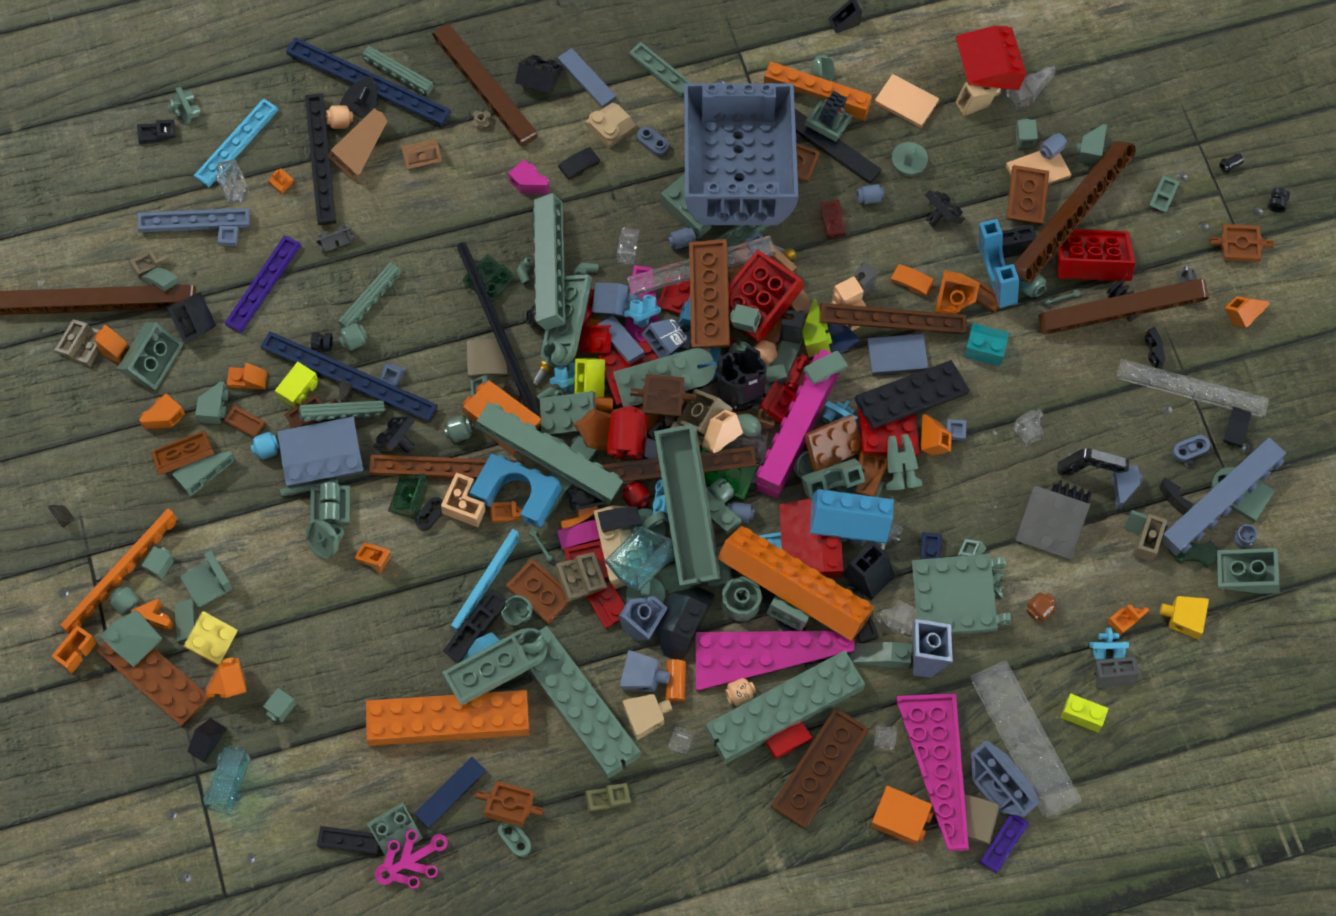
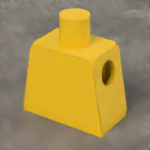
M1177 596L1173 601V605L1162 603L1159 614L1170 617L1169 628L1199 640L1204 630L1209 599Z

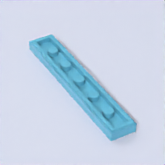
M263 98L194 174V178L209 188L278 112V108Z
M512 529L452 622V632L456 633L478 606L520 540L518 531Z

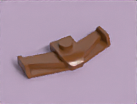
M861 451L858 462L862 466L865 482L858 485L854 494L874 497L888 468L887 456L862 455Z

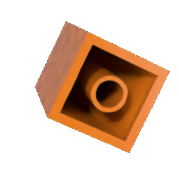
M489 380L485 384L481 383L475 390L476 394L473 397L469 396L462 404V413L475 424L488 402H490L491 404L496 403L500 405L503 411L508 414L513 413L517 415L520 421L525 424L530 423L534 425L537 431L540 427L541 418ZM489 435L513 457L518 453L515 449Z

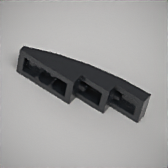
M492 589L484 602L478 605L468 620L464 621L443 652L459 663L474 641L482 637L498 618L505 607L507 599Z

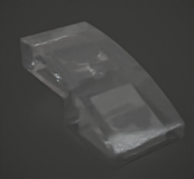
M621 228L616 262L634 265L640 229Z

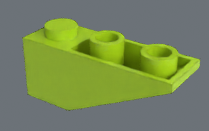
M816 299L812 302L802 330L808 357L819 354L821 349L830 352L829 344H832L830 333L825 332L828 330L827 324L819 323L820 306H818Z

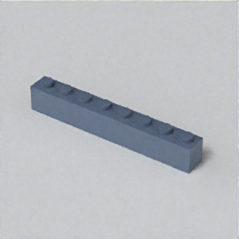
M1269 437L1163 534L1161 542L1176 557L1181 552L1185 554L1192 547L1191 543L1194 540L1198 542L1205 535L1204 531L1207 528L1211 530L1219 522L1217 519L1221 515L1225 517L1231 512L1232 509L1230 507L1234 503L1236 505L1240 504L1244 500L1246 492L1252 493L1258 487V481H1265L1271 475V469H1278L1284 463L1283 457L1286 452Z

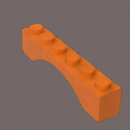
M771 61L764 75V83L794 84V92L808 94L822 100L828 99L831 93L835 91L847 98L846 104L843 107L845 112L864 121L871 106L872 95Z

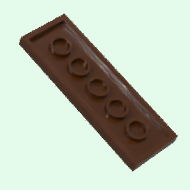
M835 707L771 805V808L803 829H806L866 736L869 728Z

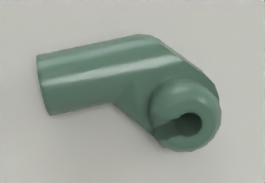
M529 257L523 259L517 268L518 276L523 285L531 283L528 273L532 268L533 260Z
M549 387L538 394L536 399L540 403V398L565 394L559 388Z

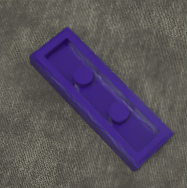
M1010 814L979 863L997 874L1029 822L1018 815Z

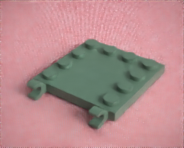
M991 554L912 560L917 619L951 624V634L998 631L997 625L1011 624L1010 613L996 615L992 569L1006 568L1004 556L991 559Z

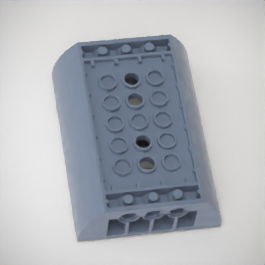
M684 83L685 201L691 215L702 225H779L790 216L798 202L794 84ZM735 136H741L742 139H739V140H738V139H735L734 137H735ZM735 150H741V151H743V152H742V153H736V152H734V151H735ZM736 178H742L743 181L739 182V181H736L735 179H736Z

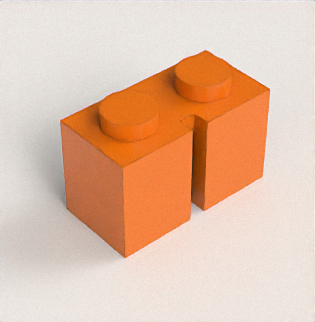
M76 625L51 657L58 665L72 674L82 663V655L86 657L96 646L97 642L92 635Z

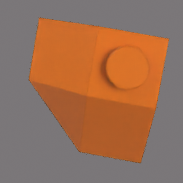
M944 270L935 312L956 314L966 306L975 303L980 283L964 274Z
M230 657L219 663L206 686L207 697L213 698L215 694H219L221 698H228L246 692V678L239 658L234 659Z

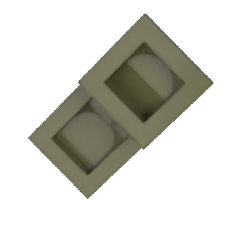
M627 783L609 785L603 789L585 792L589 813L631 803Z

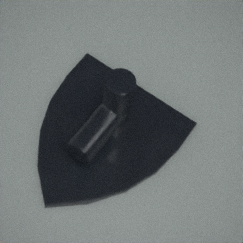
M369 76L354 83L347 90L339 105L347 106L349 111L362 118H365L374 108L376 109L378 95L373 77Z

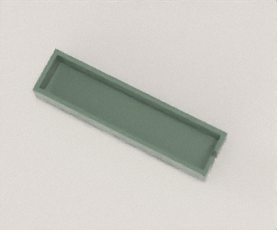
M690 424L654 431L679 585L686 587L701 584V582L708 583L722 580L696 427Z
M546 626L540 630L547 645L546 657L541 663L527 670V672L607 780H609L622 770L621 760H623L624 766L627 767L640 758V750Z
M844 650L707 723L705 731L712 744L716 745V751L725 765L765 744L766 740L797 723H804L862 692L865 683Z

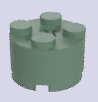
M740 577L728 581L722 592V609L725 614L733 620L747 622L756 616L760 610L762 599L758 584L748 577Z

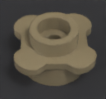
M474 111L472 125L480 129L488 127L490 125V112Z

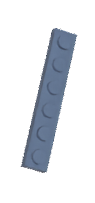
M249 208L141 212L138 213L137 229L138 232L219 229V226L250 228Z

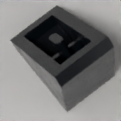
M857 0L846 2L828 18L835 33L859 26L862 10Z
M211 718L195 729L187 752L205 762L227 731V728Z

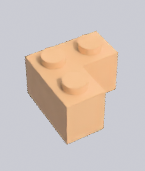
M855 276L835 285L831 304L866 306L862 300L864 291ZM847 325L852 331L861 327Z
M456 472L441 504V510L443 515L479 527L486 509L484 502L471 498L469 492L475 483L473 478Z

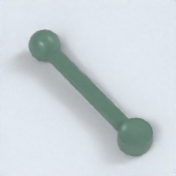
M1074 290L1073 293L1051 300L1046 299L1044 304L1045 306H1050L1051 303L1064 299L1078 298L1080 291Z
M530 529L529 535L534 537L546 556V561L552 562L553 556L549 555L537 536V531Z

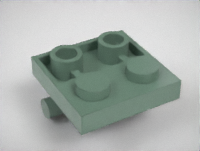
M403 802L367 823L385 856L388 851L387 843L392 839L397 840L400 844V849L395 852V855L403 851L406 841L405 833L409 829H414L418 833V838L413 844L423 839ZM410 832L408 838L414 839L415 833ZM392 842L390 849L394 850L397 848V843Z

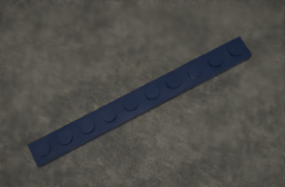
M296 37L286 50L287 55L351 85L363 78L372 76L377 88V97L441 127L451 114L450 109Z
M269 331L260 346L262 350L293 364L299 362L318 375L377 401H384V404L427 423H430L438 408L437 404L271 331Z

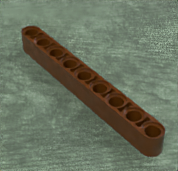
M446 23L433 31L432 35L437 44L516 142L523 147L538 137L535 129L454 29Z
M1197 279L1040 313L1038 317L1042 334H1051L1203 302L1209 299L1205 279Z

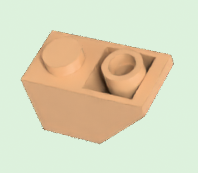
M724 409L711 418L702 448L715 453L728 443L736 440L743 433L737 414Z

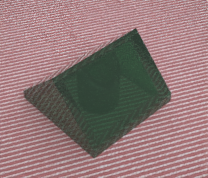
M425 474L401 476L388 512L415 519L421 509L429 486L427 476Z

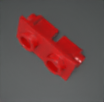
M806 355L796 356L787 375V381L783 384L795 394L799 386L804 384V376L806 374L803 370L804 367L812 363L808 361L809 357Z

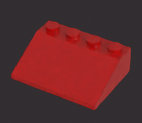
M995 25L956 35L955 39L968 85L1020 90L1026 72L1012 27Z
M1075 229L1055 253L1057 278L1121 281L1124 279V281H1132L1135 259L1129 231Z
M757 249L729 284V320L731 312L735 310L737 304L758 309L761 319L756 333L738 330L755 343H759L766 337L805 286L802 279Z
M805 499L779 504L782 549L792 557L801 560L802 563L810 568L816 569L827 578H841L843 574L841 538L810 534L812 500Z

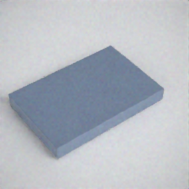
M924 334L867 339L872 375L917 372L928 369Z

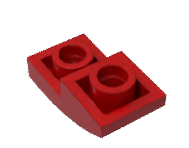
M800 722L766 740L765 743L774 758L777 759L791 753L794 748L810 742L812 736L803 722Z

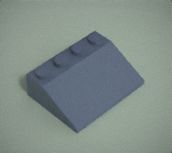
M354 417L278 431L287 487L365 473Z

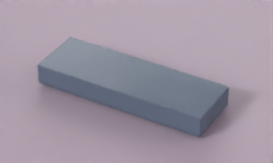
M613 315L597 324L611 325V328H609L611 344L629 365L645 356L644 350Z

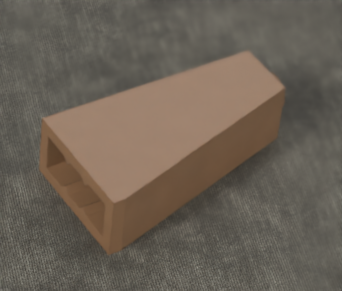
M375 108L334 146L328 155L354 182L360 175L388 121L385 115Z

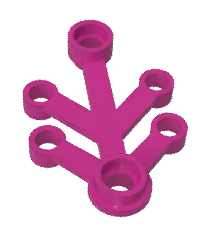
M414 829L407 830L400 861L393 865L394 855L400 849V844L395 839L390 840L387 843L388 851L384 864L379 865L375 870L376 880L383 885L396 881L407 884L410 888H417L420 884L417 876L411 875L408 877L397 873L403 868L424 873L429 878H434L438 873L434 865L427 866L415 862L435 850L443 851L448 844L446 837L442 834H436L431 838L430 844L411 854L413 843L417 840L418 833ZM410 832L415 833L414 839L408 838ZM439 839L443 840L441 847L436 846V841ZM392 842L397 843V848L394 850L390 849ZM429 868L435 869V873L433 875L428 874ZM383 871L389 872L387 878L381 876ZM412 878L417 879L415 885H410L409 883Z

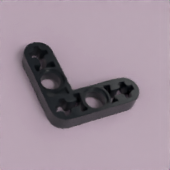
M1085 448L1059 461L1057 473L1067 476L1073 475L1088 466L1124 473L1129 471V460L1124 457Z

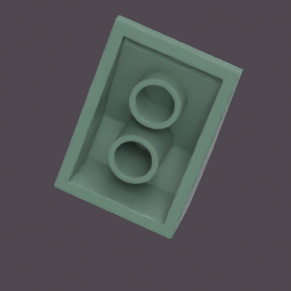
M1278 548L1217 550L1218 588L1258 594L1280 593Z

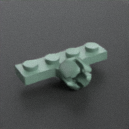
M718 478L709 487H706L711 519L715 525L728 535L741 524V519L725 506V503L734 496L733 487L729 482L724 484L725 479Z

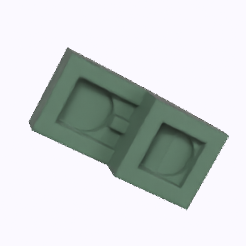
M1163 175L1149 207L1166 213L1180 182Z
M159 267L142 276V280L147 284L157 286L164 292L179 283L176 275Z
M835 351L804 367L803 370L814 385L827 380L832 374L845 370L848 365L839 351Z

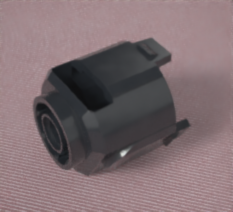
M747 346L745 351H732L719 356V361L717 362V393H720V399L732 407L734 411L749 410L755 403L762 401L765 396L767 367L763 359L760 358V351Z

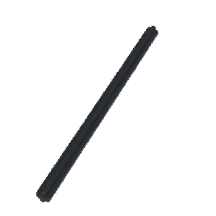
M461 242L457 244L458 252L526 408L540 417L539 410L466 242Z

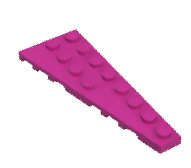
M836 631L696 632V691L718 687L741 678H754L789 667L816 662L833 657L844 650L847 654L855 651V640L850 641Z

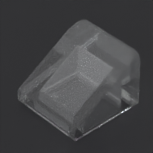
M877 726L874 747L894 750L898 728Z
M675 727L668 749L687 755L694 732Z

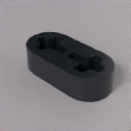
M431 498L416 515L415 523L419 530H429L443 515L441 510L443 500L441 498ZM433 504H434V505H438V504H439V505H440V509H437V508H436V509L433 511V506H432V505H433ZM422 518L424 520L427 518L428 523H423L421 525L420 519Z

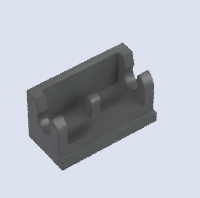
M864 261L861 263V267L854 273L855 278L858 277V283L864 291L862 300L874 290L878 274Z
M1135 657L1095 661L1094 675H1097V688L1136 685L1139 671Z

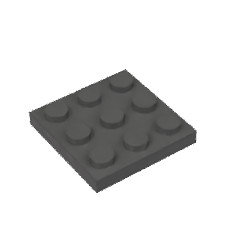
M1034 485L1015 540L1071 559L1090 504Z

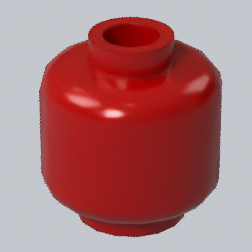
M632 481L622 490V499L629 507L644 509L650 504L648 500L651 497V493L641 482L635 483Z

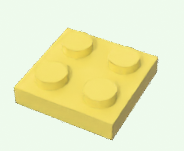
M203 611L183 647L219 665L238 630Z

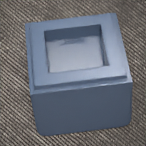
M391 362L385 363L380 380L397 387L406 369Z

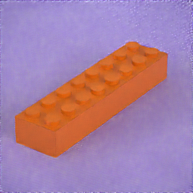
M740 526L725 541L717 558L850 641L866 625L874 609V606L867 600L859 598L849 589L841 587L834 580L823 576L816 569L810 568L798 558L792 557L783 549L777 548L769 543L767 539L759 537L749 528Z
M527 690L485 693L463 706L459 704L455 695L366 701L367 742L369 746L527 736L530 735Z

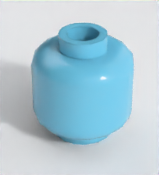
M271 432L254 437L253 445H251L254 456L258 455L262 460L277 455L278 449H280L276 434L273 435Z

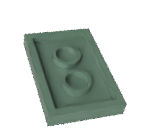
M589 391L540 398L541 433L554 436L579 432L573 424L582 419L591 409L596 410L595 392Z

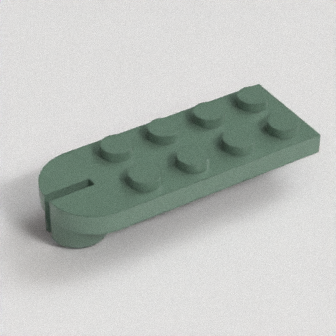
M590 275L564 276L565 324L545 331L541 349V358L550 367L566 366L576 355L592 283Z
M694 348L613 372L623 407H632L643 403L642 397L630 396V394L638 393L631 391V388L643 389L646 374L684 377L685 391L708 384L714 377L715 364L698 369L697 365L714 361L712 356L704 349Z
M521 629L442 673L459 704L463 706L541 663L546 657L547 645L541 631L538 629Z

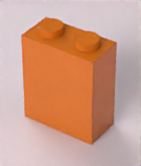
M886 786L870 827L916 846L918 840L922 842L926 830L923 829L925 822L930 823L934 813L930 811L932 804Z

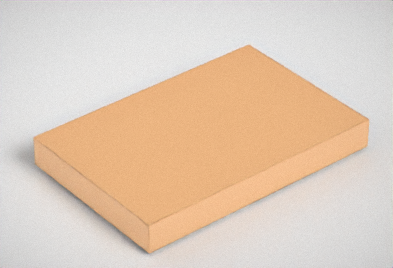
M892 74L875 99L874 104L922 128L939 102V98Z
M1040 151L1006 163V168L1010 175L1013 165L1049 171L1048 186L1071 177V173L1060 153L1053 159L1044 158Z

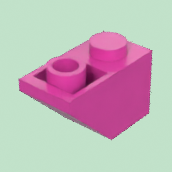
M523 160L508 172L509 182L520 193H549L548 179L544 175L541 176L533 164H528Z

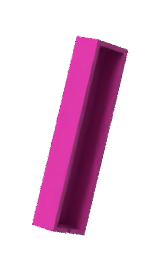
M821 349L819 354H815L812 362L831 352ZM840 372L832 374L827 380L814 385L805 374L804 384L799 386L796 400L791 402L788 409L789 414L783 418L780 425L781 430L775 434L772 441L773 446L771 450H767L764 457L765 462L757 470L755 481L757 483V491L778 500L793 469V462L797 455L801 453L806 443L804 434L812 431Z

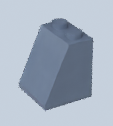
M921 619L913 620V675L931 678L952 663L951 624Z

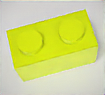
M575 359L574 393L593 391L596 394V398L604 397L605 359Z
M297 362L276 388L277 398L295 408L306 400L310 391L317 387V375L309 368Z
M1070 693L1060 718L1099 732L1109 708Z

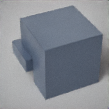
M596 282L592 312L608 317L613 315L619 318H632L630 316L625 317L624 311L630 309V301H641L642 297L628 294L627 285Z

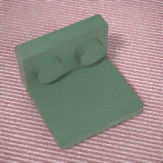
M211 550L204 554L207 561L180 576L198 608L233 590Z
M777 595L766 613L798 631L803 630L810 616Z

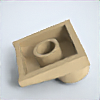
M615 103L607 105L600 111L592 112L589 119L585 121V125L609 149L636 128L632 118Z

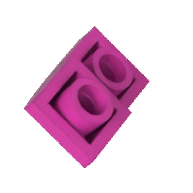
M596 520L557 530L562 549L600 539Z

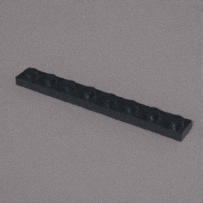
M323 93L305 95L318 226L336 224L331 163L328 157L329 144Z

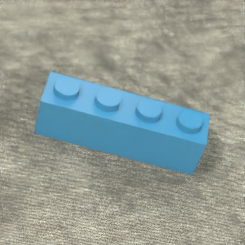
M817 489L812 496L810 534L886 544L893 520L894 499Z

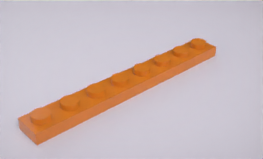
M167 508L60 624L65 632L70 634L76 625L81 627L82 622L94 614L96 607L106 601L109 593L122 583L126 574L131 573L135 569L138 561L148 555L150 548L161 541L163 534L174 527L177 520L174 512Z

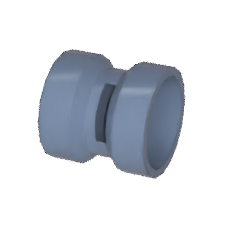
M1250 524L1242 525L1234 536L1235 545L1241 549L1249 548L1257 538L1256 528Z

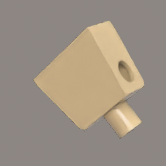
M965 82L956 100V104L963 116H967L990 106L994 96L1001 94V89L968 85Z
M654 694L622 701L623 709L636 741L663 726V714L673 711L669 699L658 703Z

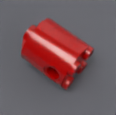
M624 406L618 411L611 412L606 449L608 455H612L613 459L624 460V457H631L632 460H643L649 417L638 408Z

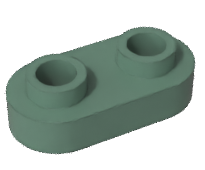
M501 822L498 827L500 838L515 856H527L531 851V842L519 826ZM508 828L513 830L509 835L505 833V830ZM523 844L525 845V848L523 850H518V845Z

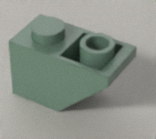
M219 382L198 397L195 413L198 422L221 424L222 418H225L226 406L224 405L225 400L229 398V389L226 388L224 382Z

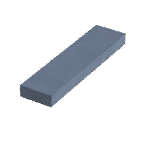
M572 48L558 57L559 63L602 109L616 100V95Z

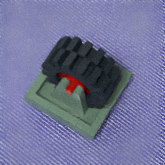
M833 91L828 99L820 100L806 119L805 126L837 141L853 115L845 112L843 108L847 98Z

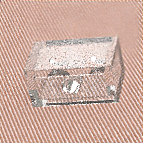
M236 159L218 162L215 177L227 203L245 202L249 187Z

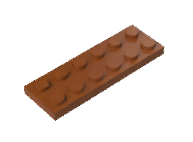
M727 240L689 242L692 349L730 347Z
M106 641L96 650L99 655L182 728L211 699L155 648L135 667L117 654Z

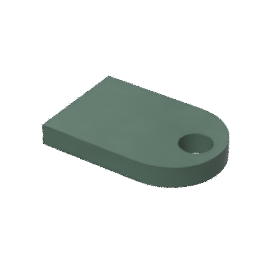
M1227 467L1218 471L1212 480L1211 489L1219 483L1218 478H1225L1235 468ZM1260 481L1257 482L1258 487L1252 493L1246 492L1244 494L1245 498L1240 504L1236 505L1234 503L1230 507L1254 523L1275 492L1274 489Z

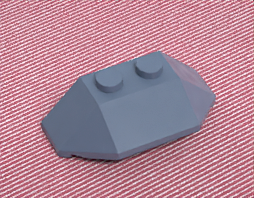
M986 740L971 753L972 781L990 802L1000 805L999 813L1025 817L1040 804L1031 782L1005 752Z

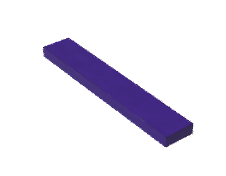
M284 235L225 321V326L242 334L301 247L299 242Z

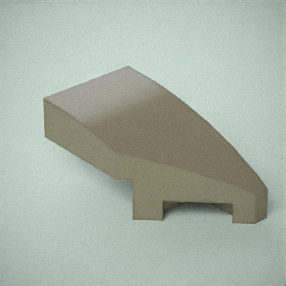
M149 250L148 254L146 253L129 260V264L137 277L140 278L154 268L164 265L169 261L170 257L166 254L164 256L158 255L154 251Z

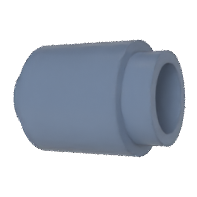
M1060 133L1053 134L1040 145V154L1044 158L1053 159L1065 149V145H1067L1065 137Z
M879 184L861 186L860 189H857L858 203H863V205L879 203L884 198V189Z
M687 227L671 232L670 237L667 238L670 247H674L675 250L689 246V242H696L693 229Z
M728 503L727 507L741 519L742 523H749V520H753L754 508H751V504Z

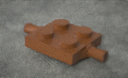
M1223 224L1222 237H1210L1209 241L1210 245H1221L1223 260L1260 262L1262 259V248L1274 247V240H1263L1260 226Z
M496 781L494 788L489 793L477 790L475 799L486 801L484 817L523 827L529 814L542 817L544 808L532 806L535 796L534 791Z

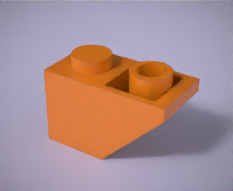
M1236 296L1225 307V310L1233 325L1247 328L1264 312L1270 303L1265 300Z
M106 325L95 335L94 341L102 356L120 364L130 348L128 342Z
M165 393L154 402V405L149 410L141 414L139 422L144 429L172 428L186 414L183 408Z
M926 414L922 415L921 450L932 456L951 452L952 433L938 420Z

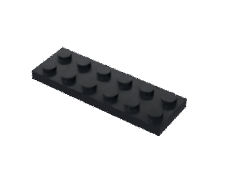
M950 360L858 394L854 400L871 430H875L967 395L970 390L953 361Z

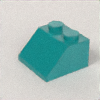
M972 323L964 357L1001 366L1009 332Z

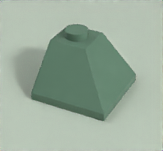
M137 610L114 621L100 635L117 654L133 667L163 639Z

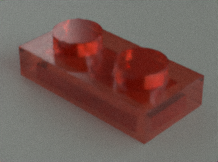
M839 200L821 202L820 207L826 237L844 236L845 228Z

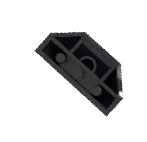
M700 587L671 593L665 605L668 609L655 629L665 656L673 660H684L696 636V632H698L715 598V594Z

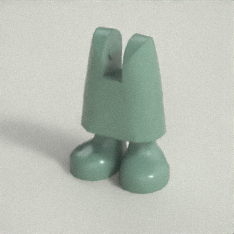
M908 434L901 435L902 448L897 447L895 436H889L887 465L888 473H893V480L887 483V490L905 489V487L914 488L922 486V480L915 476L914 470L918 469V465ZM903 471L906 472L905 484L902 475Z

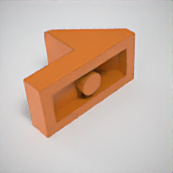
M245 363V368L229 367L227 387L266 390L268 372L249 363Z
M364 542L354 559L359 563L371 566L378 574H381L390 560L391 551Z
M160 599L153 600L132 610V612L139 611L152 626L169 632L173 629L174 624L170 617L164 613H159L162 607Z

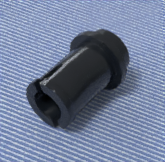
M1236 153L1228 159H1222L1219 163L1220 169L1223 172H1230L1232 168L1244 163L1243 156L1240 153Z

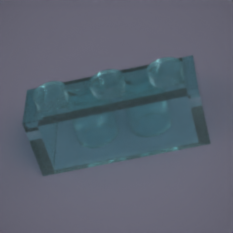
M640 526L605 562L623 585L640 591L674 557L672 539Z
M224 747L223 752L218 754L216 772H212L209 791L206 790L203 797V802H205L204 805L207 809L231 815L250 761V757L243 747Z

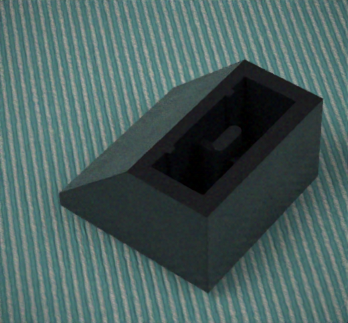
M538 55L528 56L519 62L515 83L549 94L554 90L563 66L554 60H543Z
M201 292L166 307L184 343L217 326Z
M874 541L848 565L842 574L870 600L895 577L887 553Z

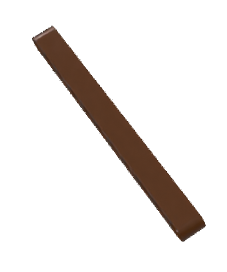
M1116 141L1112 144L1014 263L1019 281L1032 282L1133 159L1136 153V147L1133 143Z
M186 284L174 285L165 292L157 286L0 291V315L165 310L167 306L196 294L197 288Z

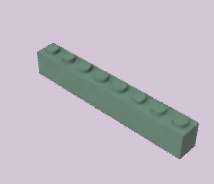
M554 193L535 199L533 208L535 220L533 223L535 230V320L545 330L565 324L563 202Z
M488 402L476 421L477 428L610 505L622 485L623 480L616 473L607 472L599 463H592L582 453L571 451L570 447L565 443L561 442L559 444L553 440L554 438L547 433L542 434L537 431L534 425L530 423L525 424L520 421L517 415L513 413L508 414L496 403L491 404Z

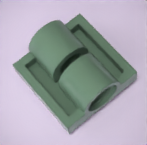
M325 482L320 487H311L310 524L317 520L325 521L328 524H350V486H340L338 483Z

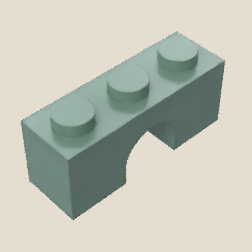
M855 458L800 476L804 492L811 500L817 489L829 490L836 486H846L849 488L865 482L862 466Z

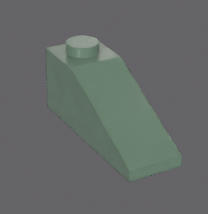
M230 451L223 452L177 468L172 475L181 488L191 497L232 464L235 459Z
M898 642L855 643V651L850 653L849 658L853 664L908 670L911 663L912 644Z

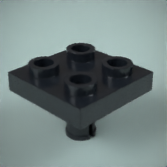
M929 190L925 194L928 200L936 207L926 218V221L931 226L935 227L943 217L950 222L958 224L965 220V217L962 215L963 211L957 205H952L950 202L951 198L946 193Z
M410 416L393 417L387 423L388 428L376 437V443L373 447L378 451H392L396 445H399L406 453H409L415 444L405 434L415 420Z

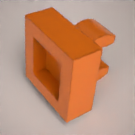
M280 168L272 174V177L268 179V183L279 193L283 194L294 183V179Z

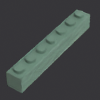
M368 45L362 53L363 60L366 63L372 64L375 68L381 69L386 74L388 73L392 78L400 80L401 83L407 84L411 89L417 90L420 94L428 96L433 90V82Z
M390 262L339 319V325L342 328L362 320L363 315L370 311L371 306L377 303L378 298L384 295L386 289L392 286L395 279L399 278V267Z
M384 401L300 405L299 407L300 421L304 422L354 417V419L361 417L380 418L385 413Z

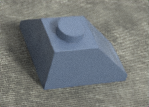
M655 596L628 600L619 615L622 629L636 641L649 640L668 607Z

